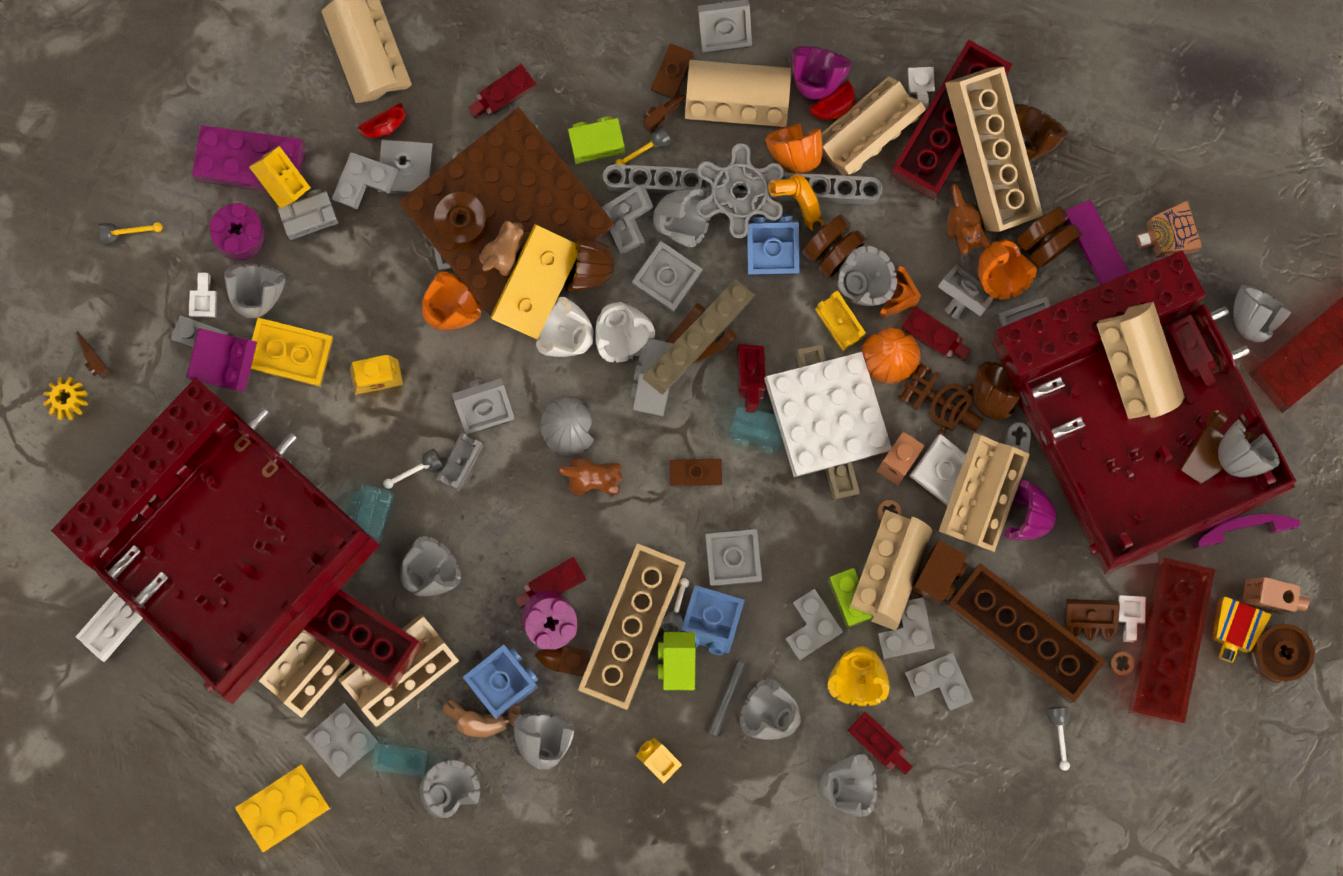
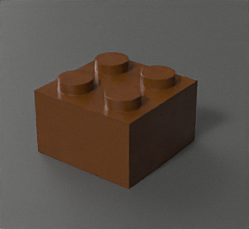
M939 540L932 548L914 582L911 592L924 597V599L937 606L943 601L946 603L956 586L952 585L954 579L958 580L968 563L964 562L967 555Z

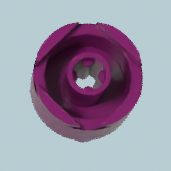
M235 203L222 207L214 214L209 223L210 235L217 250L224 257L244 261L254 257L261 250L264 241V228L253 209L242 203ZM236 229L241 231V234L238 236L233 232Z
M541 591L532 595L527 600L521 612V624L529 639L540 649H557L566 645L575 637L577 616L566 598L551 591ZM551 616V622L547 624V617Z

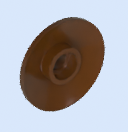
M454 192L445 196L438 203L434 212L436 229L443 238L453 243L472 241L482 232L486 222V213L482 203L474 195L466 192ZM460 215L466 217L465 222L462 224L456 222L457 217Z

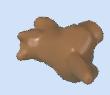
M505 221L496 239L485 245L479 255L484 271L491 270L494 267L499 270L502 276H508L512 273L516 264V254L524 247L530 235L529 232H524L521 223Z

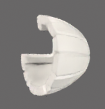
M559 297L536 342V347L540 353L553 357L582 354L593 343V326L586 314L573 301L566 297Z
M616 302L607 304L602 309L596 322L595 335L598 352L608 362H625L629 358L633 359V356H639L641 348H647L649 338L655 337V329L652 322L641 311L626 303Z

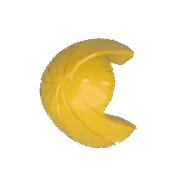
M858 646L847 651L838 660L829 676L827 685L829 693L834 698L837 697V700L846 704L851 703V705H854L856 703L858 706L879 704L881 700L884 701L888 697L890 687L888 675L880 657L875 651L865 646Z

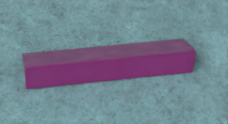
M1091 200L1065 211L1069 216L1067 220L1068 225L1075 224L1083 233L1077 242L1100 285L1129 273Z

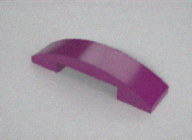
M1255 514L1239 517L1205 533L1194 543V549L1225 542L1224 532L1268 524L1270 534L1296 529L1301 526V522L1291 517L1276 514Z

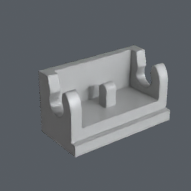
M464 433L460 434L436 480L459 492L482 451L483 444L476 439L473 440L467 437Z

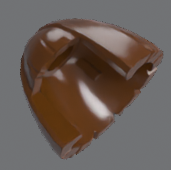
M1025 104L1014 105L1029 160H1036L1047 155L1066 138L1067 130H1065L1062 124L1052 119L1050 115L1042 114L1041 110Z
M577 237L575 245L577 258L565 281V287L568 292L590 290L604 284L613 274L615 264L614 255L606 244Z
M984 362L977 370L973 385V399L976 408L982 415L995 421L1011 417L1015 411L1014 406L1020 398L1017 393L1012 391L1014 387L1002 364L996 362Z

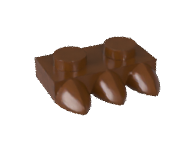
M1066 599L1065 629L1077 637L1083 628L1086 638L1092 641L1101 628L1104 639L1109 642L1115 636L1118 629L1119 601Z

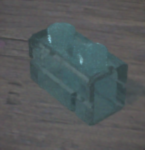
M737 406L729 437L734 438L733 443L741 446H748V443L758 445V450L770 454L773 453V450L779 451L782 436L776 416L756 410V412H745V406Z
M362 484L361 490H356L353 504L357 505L354 515L350 514L349 517L377 543L381 544L395 494L388 490Z
M375 743L371 770L424 777L428 770L430 751Z

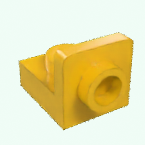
M655 738L646 741L636 755L662 783H665L682 765Z

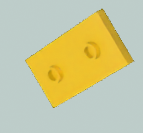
M534 224L490 318L538 340L577 258L576 243Z

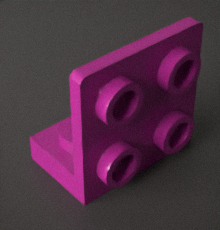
M198 328L186 378L193 380L197 377L203 383L245 392L257 342Z

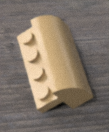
M333 0L321 10L356 103L375 101L386 92L404 90L412 85L380 0Z
M690 60L685 119L786 127L791 68Z
M887 77L845 115L841 116L821 133L822 156L841 176L855 173L861 169L866 160L877 155L886 143L896 139L906 126L916 122L926 108L921 101L908 95L900 81Z
M1154 302L1128 307L1124 315L1100 320L1097 323L1128 419L1147 415L1154 418L1177 408L1184 399V393Z
M974 433L939 532L995 552L1030 454L1013 446L998 443Z
M885 510L850 604L851 608L872 615L871 621L895 631L897 630L933 532L929 525L915 517L908 519Z
M419 614L402 628V630L419 640L423 648L394 691L356 666L338 679L375 727L379 726L459 661L422 614Z
M300 631L261 673L257 680L302 718L350 662L303 631Z

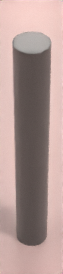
M739 660L736 661L708 734L718 737L746 663Z

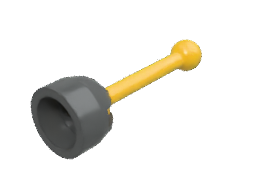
M661 126L652 133L651 142L624 159H617L615 164L625 165V163L649 148L655 146L662 149L672 144V141L663 126Z
M155 222L150 226L118 229L112 223L99 224L102 244L114 242L119 234L152 230L160 232L163 228L159 222Z

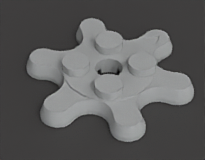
M740 143L733 147L731 152L732 161L727 167H717L712 162L705 161L697 169L699 177L710 183L712 187L711 195L698 202L697 214L702 218H710L717 213L726 214L730 219V233L735 238H743L747 235L749 230L748 221L753 215L761 214L769 220H777L783 213L782 206L772 200L768 194L770 181L781 180L784 174L783 168L776 163L769 164L763 169L755 168L750 162L751 152L749 147ZM738 185L744 186L747 189V195L743 198H736L732 192L734 187Z

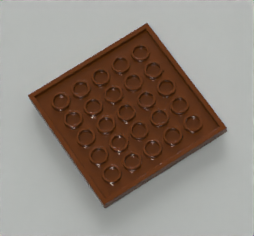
M519 107L398 202L490 316L510 275L502 276L499 270L494 267L491 270L484 271L479 255L486 244L496 239L505 221L519 222L522 224L524 232L531 233L534 224L575 243L577 237L597 241L615 226L611 218ZM454 192H466L474 195L480 200L486 213V222L482 232L475 239L466 243H453L446 240L440 235L434 223V212L438 203L445 196ZM460 215L457 217L456 222L462 224L465 222L466 217ZM522 249L519 250V252L516 254L515 263L517 262L522 252Z

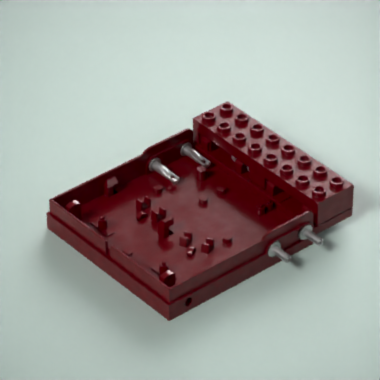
M1183 250L996 330L991 341L1014 387L1012 391L1020 396L1018 403L1090 544L1088 546L1089 551L1092 555L1096 556L1105 575L1284 496L1295 488L1294 483L1296 479L1234 361L1248 355L1250 351L1247 349V346L1230 352L1214 320L1228 315L1229 311L1224 306L1209 312L1205 304L1200 305L1206 293ZM1154 302L1184 393V399L1177 408L1161 416L1151 418L1150 415L1128 419L1097 323L1100 320L1124 315L1128 307ZM1189 315L1193 316L1215 359L1217 368L1212 371L1218 383L1210 387L1206 386L1202 376L1195 378L1194 374L1190 372L1168 329V326ZM1213 410L1222 411L1227 415L1226 422L1217 430L1219 433L1225 435L1234 422L1239 419L1246 428L1245 432L1254 433L1258 437L1265 434L1272 443V447L1275 448L1279 458V465L1266 473L1250 477H1237L1223 469L1202 484L1179 470L1206 427L1208 418ZM1242 415L1245 416V418H1246L1245 421L1242 420V418H1241ZM1157 452H1159L1160 455H1161V457H1160L1159 459H1158L1157 455L1155 454V453H1157Z
M195 377L51 531L83 563L97 572V575L206 681L203 686L209 692L214 689L223 699L233 705L375 552L380 544L282 456L297 440L293 433L275 450L255 431L259 424L269 415L265 408H262L247 424Z

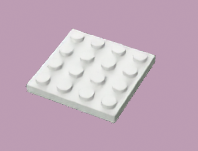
M862 352L769 375L764 378L794 477L884 454L891 450L892 447Z

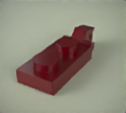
M521 63L480 91L475 96L477 101L468 107L469 112L474 119L485 112L488 115L497 114L535 88L536 83Z
M916 306L901 327L903 331L911 334L915 339L943 357L945 355L951 358L952 355H955L965 361L971 352L969 348L961 344L963 338L958 336L956 332Z
M1189 315L1168 326L1180 353L1195 378L1202 376L1208 387L1218 383L1212 371L1217 368L1215 359L1193 316Z
M738 344L737 371L739 396L745 398V412L756 413L757 406L759 407V399L763 400L766 390L764 380V346Z
M572 557L528 582L529 584L524 586L526 592L515 598V601L521 609L525 606L527 600L538 592L551 591L561 595L587 579L575 558Z
M866 712L847 730L882 765L890 770L896 767L906 775L913 768L903 758L907 754L903 749L904 747Z

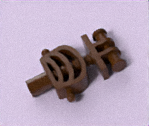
M920 363L915 374L912 373L910 376L914 381L912 384L906 383L904 385L906 389L898 398L909 405L913 395L919 397L912 407L915 411H917L924 398L927 397L930 401L932 400L929 418L932 423L941 427L937 435L945 436V430L953 431L959 422L976 432L984 419L968 409L973 401V397L969 394L973 392V384L967 385V388L964 390L960 385L951 383L943 387L939 392H936L934 389L932 390V386L940 373L936 371L928 382L924 378L931 372V369ZM918 384L925 387L923 392L916 388ZM955 391L949 398L943 397L945 392ZM957 397L963 398L957 404H955L954 402L952 403V401ZM936 405L942 408L939 418L935 414ZM946 411L950 412L948 422L944 419Z

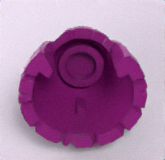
M799 46L795 47L792 52V70L796 87L803 96L809 99H822L832 94L847 77L852 64L845 56L833 53L831 50H822L820 47Z
M1020 480L1013 502L1028 508L1025 523H1023L1020 529L1009 526L1004 536L1008 539L1019 541L1037 539L1045 536L1053 529L1057 519L1056 510L1050 498L1039 487L1029 481Z

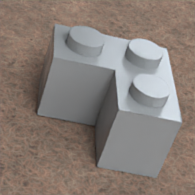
M649 338L647 348H641L638 363H642V366H636L634 380L638 381V384H633L630 396L631 399H635L633 410L664 416L670 388L662 395L642 378L673 345L672 343Z

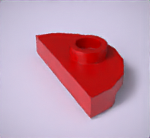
M849 80L838 87L832 94L809 108L810 115L823 120L837 119L845 115L852 108L855 101L854 89Z
M399 103L364 122L357 128L360 134L367 138L388 136L404 121L406 116L405 108L402 103Z

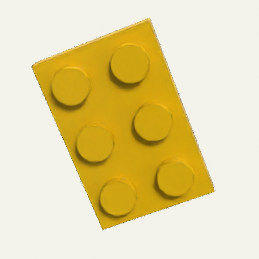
M258 318L252 341H256L257 345L251 370L321 387L334 337Z
M303 764L235 807L262 852H266L331 809Z

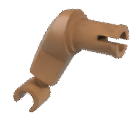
M454 699L448 701L452 707H449L447 704L443 707V713L457 723V730L472 737L486 738L507 729L505 724L509 723L511 726H514L515 719L523 716V713H520L521 707L519 705H513L508 709L507 716L502 717L501 715L497 719L492 714L481 715L474 711H466Z

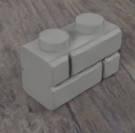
M321 189L313 190L306 194V198L296 200L281 209L278 207L286 234L290 240L338 224L327 191L322 192Z

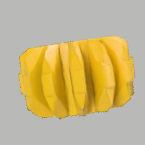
M58 377L57 386L52 382L48 384L52 391H44L43 395L50 399L45 400L43 404L45 407H50L48 413L51 416L57 414V419L62 421L65 416L69 420H73V412H76L78 415L83 414L79 407L80 405L84 407L88 405V402L82 400V398L88 396V392L81 390L83 387L81 382L75 383L72 377H69L65 382L62 377ZM64 394H68L70 396L69 398H67L66 404L61 401L65 398Z

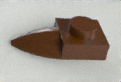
M686 95L675 97L664 105L660 104L657 108L654 106L650 108L643 117L645 118L643 128L652 134L686 98Z
M77 331L78 344L84 354L83 356L88 361L84 365L94 377L98 374L105 379L112 372Z
M563 646L557 649L541 650L535 654V657L545 667L553 671L584 676L589 650Z

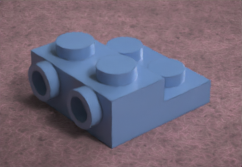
M782 214L778 220H767L763 215L752 216V220L748 221L749 230L747 233L748 274L799 273L798 219H793V215Z
M695 585L681 632H695L696 648L701 645L708 647L709 652L715 655H723L724 652L729 654L745 600Z
M502 645L463 676V679L495 719L538 688L535 684L538 680L529 667L524 670L519 664V661L522 660L513 647L508 650L505 645Z

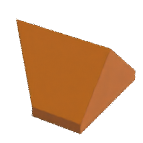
M899 266L895 276L897 278L896 290H894L893 296L884 303L879 315L881 319L917 306L921 298L919 291L904 267Z

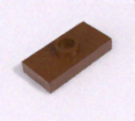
M670 43L652 84L651 91L670 99L675 98L694 52Z
M722 459L670 460V487L722 486Z

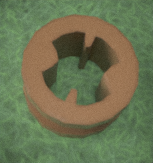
M893 500L882 502L877 510L879 520L881 521L884 512H882L883 507L889 508L893 506L895 508L893 512L901 515L900 505Z
M1127 652L1115 653L1109 660L1110 670L1119 676L1129 674L1134 668L1133 657ZM1116 658H1126L1125 664L1128 668L1126 670L1124 668L1121 671L1116 668L1118 666V663L1115 661Z

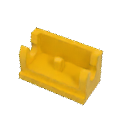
M280 146L263 155L262 159L249 167L280 209L296 201L311 188Z
M838 290L831 294L830 298L824 302L821 301L815 308L816 313L842 352L864 339L866 332Z

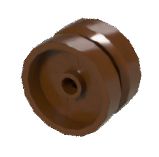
M1061 206L1036 220L1016 240L1023 251H1030L1040 245L1030 258L1037 269H1041L1053 261L1083 235L1075 224H1070L1059 231V228L1067 222L1069 217Z
M843 214L838 215L825 225L802 251V255L810 263L817 262L823 258L819 264L818 271L826 279L831 278L839 271L843 261L854 249L864 246L867 242V239L859 230L852 231L845 236L850 229L851 222Z
M1280 624L1264 629L1253 649L1249 652L1251 665L1258 676L1273 683H1284L1301 678L1308 673L1315 655L1313 642L1307 633L1299 627L1290 624ZM1279 651L1284 652V657L1279 656Z

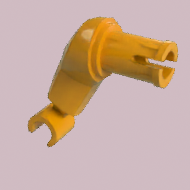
M794 174L790 179L770 181L769 193L772 197L791 195L797 200L805 218L804 224L808 229L813 232V224L815 222L820 227L824 225L823 220L820 219L821 211L818 198L805 177Z

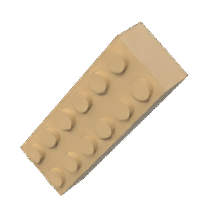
M1004 67L987 68L946 82L945 85L985 231L1000 232L1043 216Z
M638 543L636 544L579 686V692L628 711L686 562Z

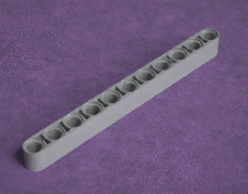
M614 164L608 166L603 173L604 186L613 193H626L636 187L638 184L634 183L633 179L637 175H643L647 178L644 186L649 195H668L674 191L686 188L701 189L707 197L712 193L710 183L699 177L698 168ZM784 173L781 179H790L792 175L798 174L805 177L811 187L815 184H822L826 191L822 194L815 193L819 203L873 205L880 199L883 189L881 182L874 177ZM611 174H618L622 179L620 182L613 184L608 181V177ZM663 176H668L673 182L669 186H662L659 183V179ZM692 177L698 181V184L695 187H688L684 181ZM847 185L850 187L851 193L842 195L839 193L838 187ZM871 186L875 188L877 194L867 196L863 189ZM733 188L732 192L736 198H743L747 195V189ZM768 191L769 197L774 201L797 202L791 195L772 197Z

